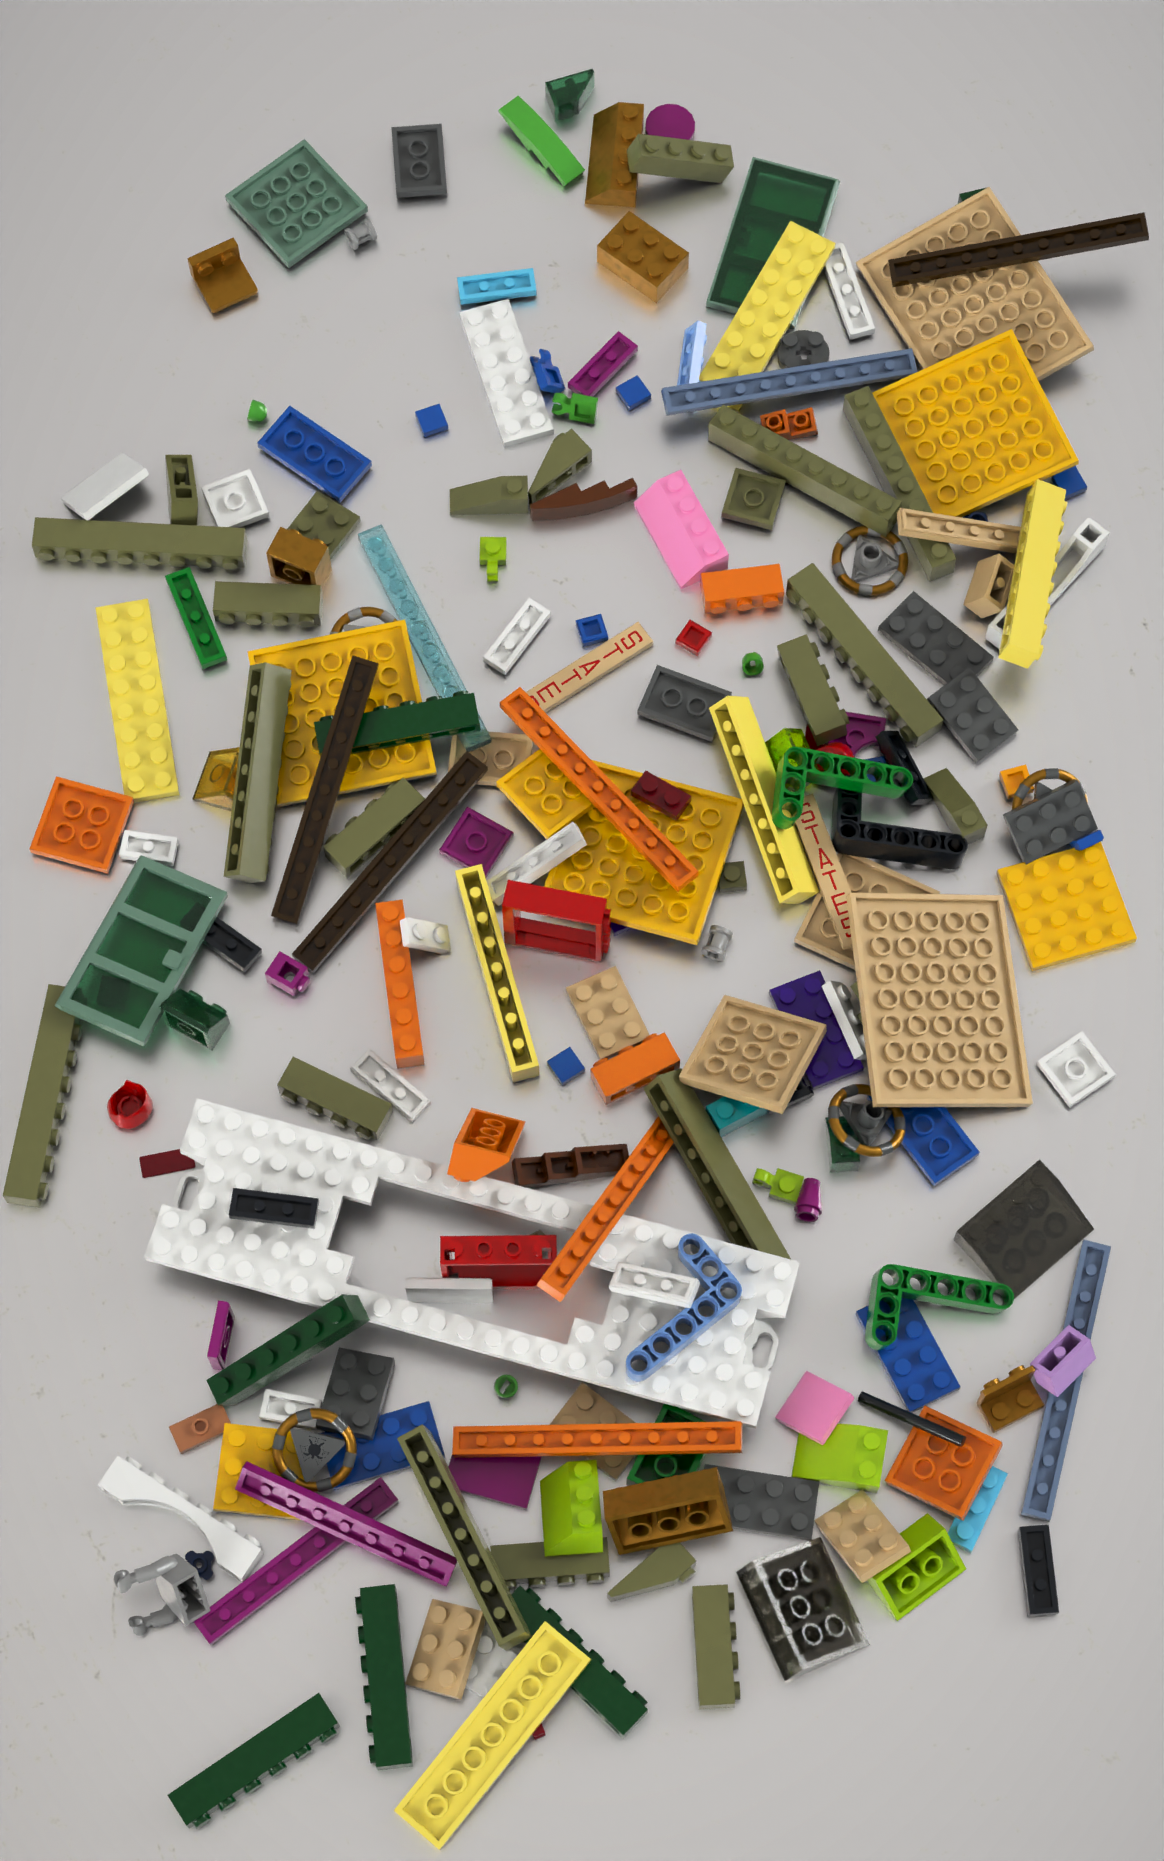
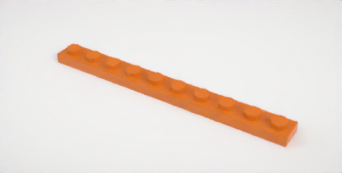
M521 687L500 701V708L677 892L698 877L699 871Z
M659 1116L536 1285L559 1302L563 1300L674 1142Z
M741 1421L453 1426L452 1455L454 1458L742 1453Z

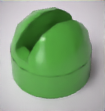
M252 400L247 420L261 422L267 416V408L263 403Z
M756 652L745 654L742 659L743 671L751 676L761 673L764 664L760 654ZM750 661H755L756 665L751 666Z
M502 1375L494 1383V1391L501 1398L512 1397L518 1389V1383L511 1375ZM507 1380L510 1384L502 1394L499 1390Z

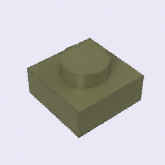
M744 861L724 864L718 882L720 893L747 890Z

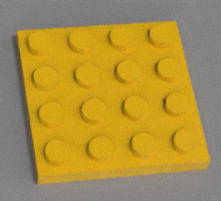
M1101 842L1084 850L1078 851L1072 848L1040 857L1028 864L1022 862L997 869V877L1032 971L1136 942V934Z

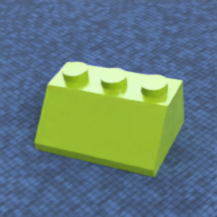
M597 1460L568 1461L540 1480L545 1556L603 1552Z
M928 1513L900 1533L909 1545L911 1552L867 1580L897 1621L966 1570L946 1529Z

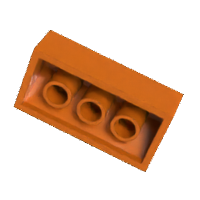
M471 1108L454 1142L447 1174L454 1176L456 1180L461 1182L477 1181L507 1164L511 1159L526 1121Z

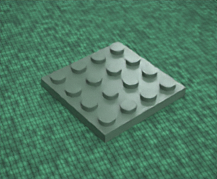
M305 139L225 195L226 201L288 268L368 212V206Z

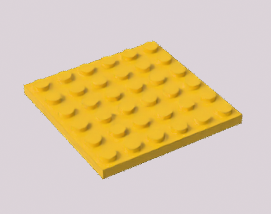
M1012 329L872 392L933 513L964 517L1032 486L1037 479L1043 481L1079 464V460Z
M405 619L247 651L250 665L266 662L292 670L291 688L287 704L288 714L284 729L285 739L281 753L282 765L278 778L279 789L276 796L278 807L306 802L320 761L314 722L320 721L319 719L324 716H334L352 655L379 663L364 713L371 712L373 708L378 706L393 708L399 707V704L405 701L422 702ZM430 740L351 754L338 795L389 785L395 781H400L403 777L409 781L437 775Z
M592 760L699 871L698 877L677 892L613 824L594 807L574 822L579 827L587 845L551 869L544 887L606 898L607 909H611L610 919L612 923L698 945L744 808L742 799L660 778L691 795V802L679 819L675 821L631 796L632 788L643 773Z

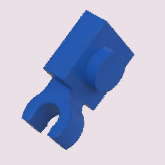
M540 349V359L535 356L530 357L531 365L535 367L537 383L542 391L561 393L565 390L559 368L552 365L550 352Z

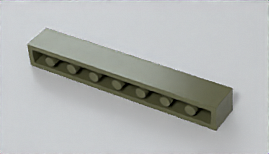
M869 386L845 394L843 411L883 491L902 501L901 508L933 513ZM907 537L929 582L954 573L956 557L949 543Z
M722 405L709 422V441L778 479L786 480V483L875 532L887 537L897 523V511L901 508L902 501L729 407Z
M35 517L32 548L35 557L47 561L56 558L66 559L71 562H78L80 560H91L95 563L115 561L125 565L135 562L144 563L149 566H156L158 564H170L174 567L193 565L204 569L213 566L235 570L237 568H245L247 535L245 528Z
M811 563L787 580L786 595L790 602L794 605L797 603L802 610L805 620L809 624L813 623L816 626L820 638L825 643H830L835 649L834 653L841 663L845 662L849 666L853 678L858 683L862 682L867 688V693L871 700L875 703L878 702L882 706L884 715L890 722L896 723L905 741H911L916 748L941 731L943 718L814 563Z
M266 662L250 665L223 876L247 883L266 881L269 871L268 860L272 845L271 835L275 819L276 796L279 789V770L282 765L281 753L285 739L284 729L288 714V696L291 688L292 670Z
M48 984L3 1191V1197L7 1203L40 1208L42 1199L46 1200L48 1183L45 1182L47 1173H51L54 1166V1156H51L53 1146H57L59 1142L60 1130L57 1129L59 1119L63 1120L65 1114L64 1093H69L71 1077H68L70 1067H74L76 1063L77 1052L74 1050L75 1042L80 1041L82 1035V1025L79 1024L80 1018L55 1007L65 986ZM77 988L71 999L87 1006L88 1000L85 999L82 990Z
M682 1068L658 1075L644 1088V1091L730 1242L735 1245L791 1259L693 1087L679 1081Z
M422 1424L398 1437L397 1439L499 1647L507 1651L531 1638L532 1635L431 1431Z

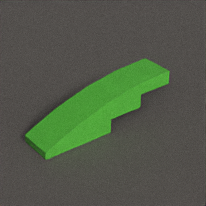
M517 96L498 110L528 152L532 150L546 169H551L563 187L585 171L555 132L522 98Z

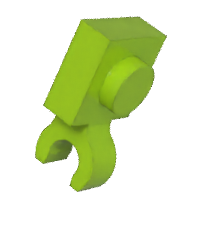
M480 537L479 560L480 565H487V582H498V565H506V537Z
M757 1168L752 1183L770 1188L768 1197L795 1205L804 1176L777 1168L776 1174L772 1175L766 1170Z

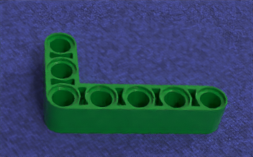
M791 747L784 753L777 765L772 821L780 829H789L795 824L803 811L806 782L898 799L912 785L913 776L908 769L900 766L802 747ZM788 759L795 760L798 767L792 766ZM814 764L821 765L824 772L818 771ZM841 769L847 770L850 777L844 776ZM867 774L873 775L876 782L869 780ZM893 779L899 780L902 787L894 784ZM785 784L793 786L795 792L787 790ZM782 809L788 810L792 818L786 817Z
M887 1264L876 1271L872 1278L865 1341L870 1348L882 1350L896 1340L901 1298L998 1314L1013 1304L1014 1293L1009 1286L1001 1283ZM883 1273H887L892 1277L893 1285L889 1286L884 1283L882 1279ZM911 1278L919 1281L921 1285L920 1290L917 1291L911 1287ZM938 1283H942L947 1287L948 1295H942L939 1292ZM966 1288L974 1291L975 1300H970L966 1296ZM993 1293H998L1002 1297V1305L994 1302ZM879 1301H884L889 1305V1314L883 1313L880 1310ZM876 1329H881L885 1332V1342L877 1339Z

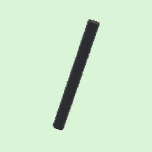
M862 1391L858 1397V1402L959 1447H962L965 1443L966 1436Z

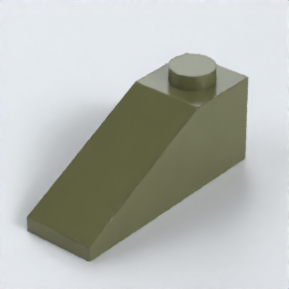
M573 429L566 433H560L553 440L528 491L529 504L545 498L592 462V449Z
M165 455L170 524L197 526L198 497L192 455Z
M500 476L450 489V515L528 514V476Z
M947 768L923 778L934 798L933 801L951 833L961 835L968 844L984 838L988 826L975 802Z
M680 1542L660 1546L607 1593V1598L613 1602L673 1586L679 1580L684 1583L696 1572L693 1569L696 1566V1560Z

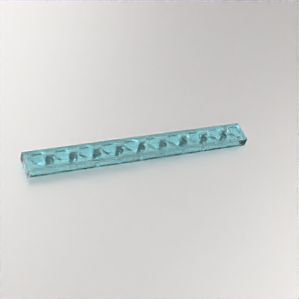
M382 524L359 533L358 540L399 620L405 619L409 640L437 695L447 698L453 697L452 694L455 692L467 691ZM479 713L481 730L458 734L461 743L468 752L491 743V737Z

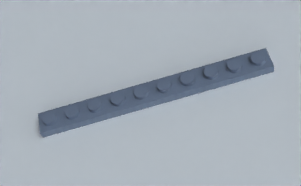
M911 348L664 387L661 393L666 416L719 408L722 405L731 406L900 379L916 373L917 367Z
M1083 1239L1062 1331L1070 1325L1091 1340L1111 1246ZM1083 1372L1058 1397L1048 1391L1021 1515L1047 1522L1051 1520Z

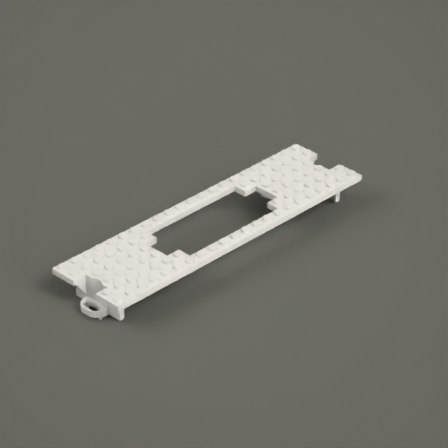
M197 1098L180 1153L204 1165V1168L192 1170L179 1179L173 1197L174 1207L165 1204L161 1205L144 1256L145 1260L317 1308L323 1307L342 1294L358 1295L371 1323L718 1419L741 1421L742 1425L756 1429L771 1372L769 1370L773 1367L779 1344L773 1329L765 1322L756 1319L777 1317L785 1319L800 1262L697 1234L741 1284L742 1294L740 1303L649 1378L640 1382L633 1381L626 1373L627 1356L684 1310L685 1307L612 1292L603 1325L575 1317L568 1342L564 1344L349 1285L347 1281L354 1256L328 1249L343 1199L371 1206L379 1179L571 1232L576 1231L592 1209V1205L485 1176L477 1181L461 1182L456 1180L454 1176L447 1174L448 1166ZM197 1179L200 1182L199 1194L193 1198L189 1210L180 1209L179 1204L187 1181ZM233 1188L318 1198L319 1206L315 1229L230 1219L229 1210ZM623 1214L592 1257L590 1266L614 1272L618 1262L695 1278L678 1257L680 1239L686 1234H691V1232ZM692 1244L686 1245L683 1248L684 1252L689 1255H695L699 1251L698 1247ZM706 1266L702 1269L703 1274L708 1277H713L718 1273L712 1266ZM701 1284L694 1301L706 1292ZM724 1288L720 1292L726 1299H732L736 1296V1292L731 1288ZM702 1306L698 1309L699 1314L704 1317H709L714 1313L710 1306ZM680 1324L676 1327V1331L681 1335H687L692 1331L691 1327L687 1324ZM768 1335L773 1341L768 1363L764 1368L755 1367L752 1363V1348L757 1344L759 1337ZM657 1342L653 1346L654 1350L658 1353H665L669 1350V1346L665 1342ZM635 1360L632 1362L631 1367L639 1372L645 1370L647 1365L642 1360Z

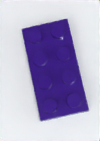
M820 970L769 990V995L776 1010L826 1024L827 1032L805 1071V1076L812 1090L859 1073L864 1069L861 1060L854 1059L822 988V985L826 982Z

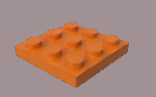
M56 776L29 848L30 852L108 874L134 803L133 797Z
M924 1405L919 1416L966 1436L964 1445L959 1447L913 1426L885 1482L964 1521L1003 1444L987 1434Z

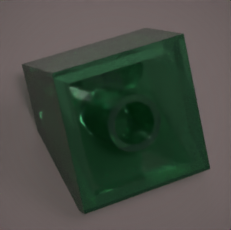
M180 988L160 1005L166 1025L212 1051L230 1024L226 1014L227 1011L215 1003L212 1006L203 1001L201 995L192 990L186 992Z

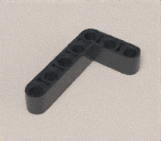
M836 788L833 797L831 837L836 852L844 855L944 869H956L961 865L968 848L966 839L962 838L961 835L861 821L862 793Z

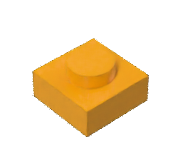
M1026 764L1000 771L999 777L1007 799L1014 798L1019 785L1029 776ZM1034 786L1030 788L1027 794L1033 793Z

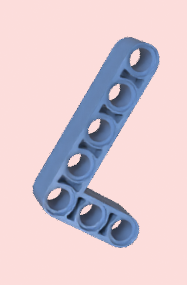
M686 1234L680 1239L678 1257L689 1272L699 1280L706 1292L692 1303L691 1308L682 1310L630 1352L626 1359V1373L633 1381L640 1382L649 1378L740 1303L742 1294L741 1284L697 1234ZM692 1244L698 1247L699 1251L695 1255H689L684 1252L683 1248L686 1245ZM706 1266H712L718 1273L713 1277H708L703 1274L702 1269ZM724 1288H731L736 1292V1296L732 1299H726L720 1292ZM702 1306H710L714 1313L709 1317H704L699 1314L698 1309ZM680 1324H687L691 1327L692 1331L687 1335H681L676 1331V1327ZM657 1342H665L668 1344L669 1350L665 1353H658L654 1350L653 1346ZM635 1360H642L646 1363L647 1367L645 1370L638 1372L632 1369L631 1364Z

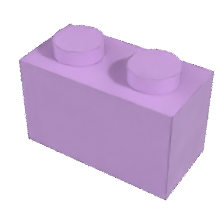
M1068 1325L1030 1363V1366L1033 1365L1036 1370L1034 1372L1036 1383L1058 1397L1096 1359L1090 1339Z

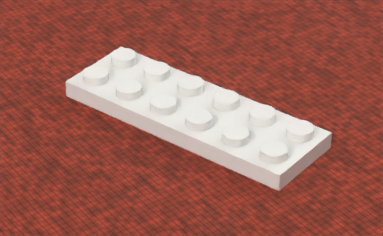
M509 299L461 311L460 319L504 448L554 434V429Z

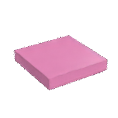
M806 1371L775 1418L783 1425L824 1445L855 1398L851 1393Z

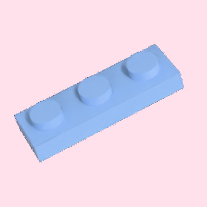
M697 320L684 332L677 385L701 382L699 375L704 362L702 357L703 347L707 340V335L705 334L706 323Z

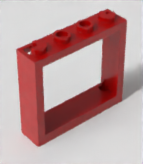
M513 880L507 881L502 903L505 944L601 962L603 953L608 954L611 941V909H607L606 898ZM521 911L596 925V932L521 918Z
M557 1235L440 1236L442 1278H449L450 1275H458V1278H491L493 1289H541L536 1285L557 1257ZM542 1251H548V1259H542ZM452 1252H455V1259H452Z

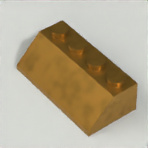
M618 102L594 114L585 204L636 207L639 173L629 171L627 149L636 136L643 133L644 104Z
M717 1467L603 1491L604 1516L619 1555L733 1531L724 1486Z

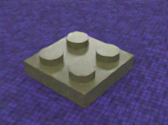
M735 468L721 517L772 530L786 480Z
M317 490L287 530L295 529L304 537L323 541L329 548L331 560L361 520L360 516Z

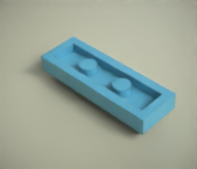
M533 268L457 277L461 305L537 295Z
M994 1466L991 1467L964 1521L955 1517L948 1531V1535L955 1546L969 1553L972 1552L1008 1473Z

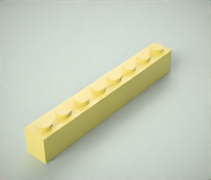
M1039 479L1036 480L1026 495L998 656L1002 660L1027 669L1034 660H1039L1043 652L1041 639L1047 629V624H1044V620L1050 610V603L1047 602L1054 587L1051 578L1057 568V562L1054 560L1061 545V542L1058 541V536L1061 534L1064 526L1061 518L1067 507V502L1064 501L1066 490Z
M726 696L709 707L710 713L779 904H800L819 893V889L795 824L789 829H780L772 821L776 772L748 697ZM782 809L786 817L792 818L788 810Z
M482 864L456 870L457 887L512 1082L540 1076L539 1063Z

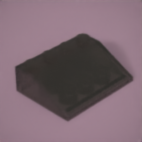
M1039 1159L959 1228L953 1240L992 1282L1009 1286L1014 1293V1299H1016L1087 1237L1094 1228L1059 1179Z
M821 1537L755 1559L736 1572L785 1681L808 1673L870 1645Z

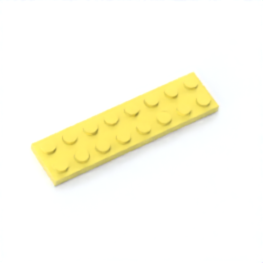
M792 221L789 222L699 376L701 382L764 371L835 249L836 243ZM744 404L727 407L739 413Z
M148 599L95 607L124 795L133 797L134 803L180 795Z
M544 1621L394 1811L435 1847L441 1850L592 1659L549 1623Z

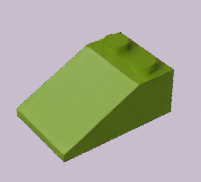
M837 1424L824 1445L798 1433L791 1477L819 1481L821 1484L859 1491L863 1489L865 1492L877 1494L880 1487L888 1430L862 1425Z

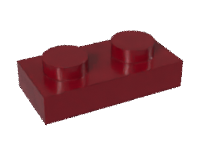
M646 770L631 790V796L675 821L679 819L691 802V795Z

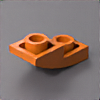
M812 407L787 413L783 409L760 415L762 426L787 440L818 435Z

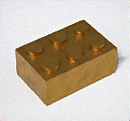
M628 211L597 245V262L657 303L687 271L689 252Z

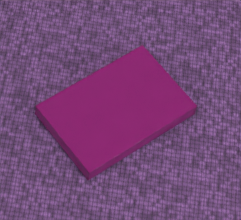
M452 1455L448 1467L460 1492L527 1510L542 1456L454 1458Z

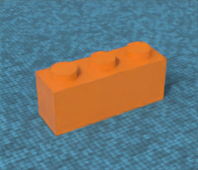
M780 564L701 573L700 587L705 613L721 614L726 612V610L738 609L739 611H747L753 607L764 606L772 608L783 604L784 587Z
M665 1032L657 1035V1033L651 1034L643 1039V1043L635 1047L632 1045L621 1049L617 1056L609 1060L608 1058H603L593 1064V1068L590 1069L591 1079L605 1105L648 1085L660 1074L680 1069V1059Z

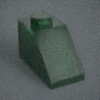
M593 69L545 82V96L555 121L569 119L580 113L594 88Z
M841 1116L840 1124L847 1135L858 1141L845 1116ZM825 1117L830 1173L858 1171L860 1154L842 1145L834 1135L828 1117Z

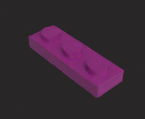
M618 331L568 382V388L576 394L593 397L638 351V345Z

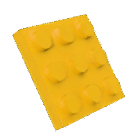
M540 749L496 781L497 787L546 839L571 822L577 821L595 807Z
M224 1423L213 1511L300 1520L235 1490L246 1461L280 1476L272 1455V1444L278 1429ZM289 1431L283 1448L284 1460L287 1467L304 1480L291 1432Z

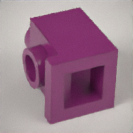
M280 951L265 972L267 983L277 986L294 997L298 991L303 993L310 982L308 967ZM294 976L291 982L286 980V977Z

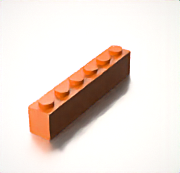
M403 899L375 903L397 1069L425 1065L409 947L403 946L400 920L405 918Z

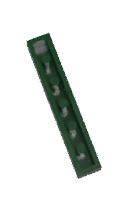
M459 691L453 693V697L442 698V696H432L427 698L426 702L415 703V701H405L400 703L399 707H375L373 711L363 714L351 754L480 731L474 693H468V691ZM333 715L321 717L320 721L314 722L320 757Z
M342 1294L206 1381L218 1406H235L366 1324L370 1319L358 1295Z
M395 1584L360 1588V1596L355 1597L357 1615L362 1614L363 1626H358L359 1644H365L366 1655L361 1656L362 1674L368 1673L369 1685H363L365 1703H370L371 1715H366L367 1732L373 1733L374 1745H369L370 1763H376L378 1771L413 1767Z
M519 1586L512 1593V1596L531 1635L533 1636L544 1621H546L592 1659L570 1688L624 1739L648 1713V1709L645 1707L647 1701L637 1691L631 1693L623 1686L626 1683L624 1678L614 1669L610 1673L602 1665L605 1662L604 1659L595 1650L591 1649L588 1652L581 1645L583 1639L572 1628L567 1631L560 1624L562 1621L561 1617L553 1609L549 1608L546 1611L539 1604L541 1598L531 1588L528 1587L525 1590ZM531 1638L524 1641V1643L527 1644Z
M317 1693L168 1794V1797L189 1829L193 1826L198 1829L211 1820L210 1814L219 1808L221 1811H225L237 1802L235 1797L244 1791L246 1794H250L262 1785L260 1780L269 1774L275 1777L287 1768L285 1763L294 1757L300 1760L312 1751L311 1746L319 1740L325 1743L337 1734L336 1729L340 1725L321 1695Z

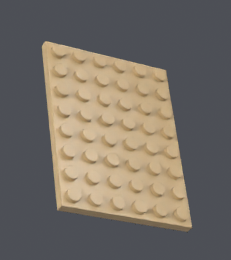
M990 187L856 262V267L909 349L912 348L914 358L922 370L1012 329L1038 381L1092 352L1094 345L1038 261L892 287L888 262L890 259L1021 235Z
M849 893L846 899L873 1107H1029L1032 1105L1033 1101L1003 895Z

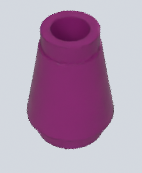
M815 1178L804 1179L794 1207L796 1217L801 1221L815 1222L818 1220V1216L822 1214L821 1182Z

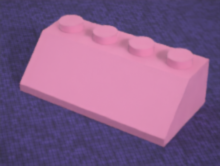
M682 470L657 480L634 502L637 512L680 589L699 582L701 573L728 569L729 554Z

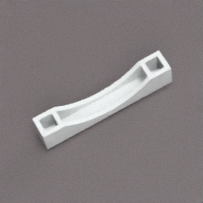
M1090 517L1072 534L1065 546L1055 557L1054 561L1057 562V568L1051 578L1054 587L1047 602L1050 603V606L1106 546L1110 532ZM1007 606L988 625L985 637L986 640L999 650Z
M117 1455L97 1484L103 1492L123 1505H157L183 1515L194 1523L207 1537L221 1569L241 1582L250 1576L264 1555L262 1549L259 1548L261 1543L249 1534L242 1537L235 1532L237 1527L226 1519L222 1518L219 1522L211 1517L213 1512L203 1504L198 1503L197 1506L187 1501L189 1496L175 1487L171 1491L163 1485L165 1480L153 1472L147 1475L139 1470L141 1465L128 1456L124 1460Z

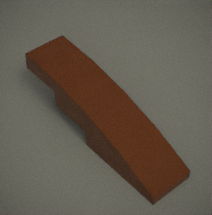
M631 478L609 488L604 480L581 491L577 483L530 504V517L532 521L560 520L607 510L636 499L637 484Z
M627 1144L574 1147L571 1151L549 1152L539 1157L514 1158L511 1163L515 1185L527 1188L616 1175L628 1159L629 1153Z

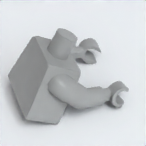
M178 1554L165 1556L150 1565L135 1569V1572L130 1574L127 1570H120L114 1575V1582L121 1593L128 1591L135 1582L142 1583L155 1578L160 1596L166 1603L162 1610L150 1613V1616H133L128 1619L129 1626L133 1628L134 1634L138 1636L144 1635L149 1626L154 1628L174 1622L177 1617L187 1626L211 1611L198 1570Z

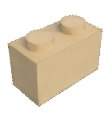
M1000 554L978 561L963 605L980 618L1001 612L1005 607L1010 592L1014 564Z

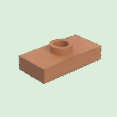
M216 1404L169 1426V1429L180 1453L184 1454L222 1436L224 1423L231 1424L224 1407Z

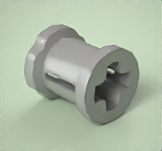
M368 218L364 219L362 224L352 229H344L346 238L354 250L359 248L358 245L370 239L373 241L377 239L375 228Z
M712 925L709 930L708 942L706 946L702 947L701 952L712 960L723 961L726 956L724 953L728 940H731L733 933L727 928Z

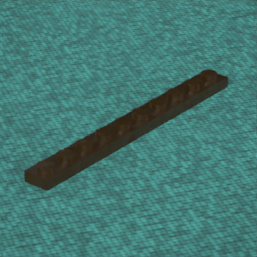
M1145 212L890 259L888 262L892 287L1149 240Z
M352 655L272 910V917L295 924L299 922L379 663Z
M466 751L292 953V957L308 967V970L314 974L488 771V767Z

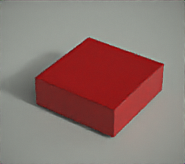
M689 620L676 638L675 643L698 656L712 637V632Z

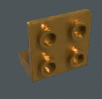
M234 237L187 258L191 276L212 313H216L258 293L254 281L240 259L238 244Z
M1021 1365L1008 1373L1009 1377L1000 1381L996 1378L983 1386L984 1390L980 1392L981 1395L977 1405L993 1433L1044 1407L1043 1401L1031 1382V1378L1036 1371L1033 1365L1026 1369L1024 1365Z

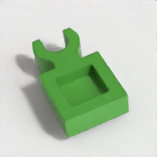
M563 393L554 394L553 402L559 404L553 405L552 413L556 415L569 413V420L590 424L595 423L598 405L597 397L573 393L572 397L568 398Z

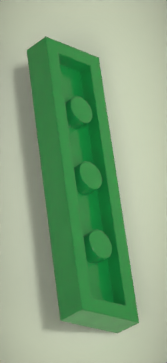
M190 567L166 575V582L202 669L226 661V653Z

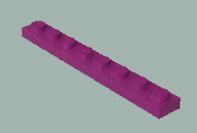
M246 1461L241 1470L235 1490L447 1587L457 1564L456 1557Z
M380 1477L343 1506L376 1520L399 1501ZM314 1527L210 1606L211 1611L195 1620V1625L208 1643L212 1645L347 1541L318 1527Z

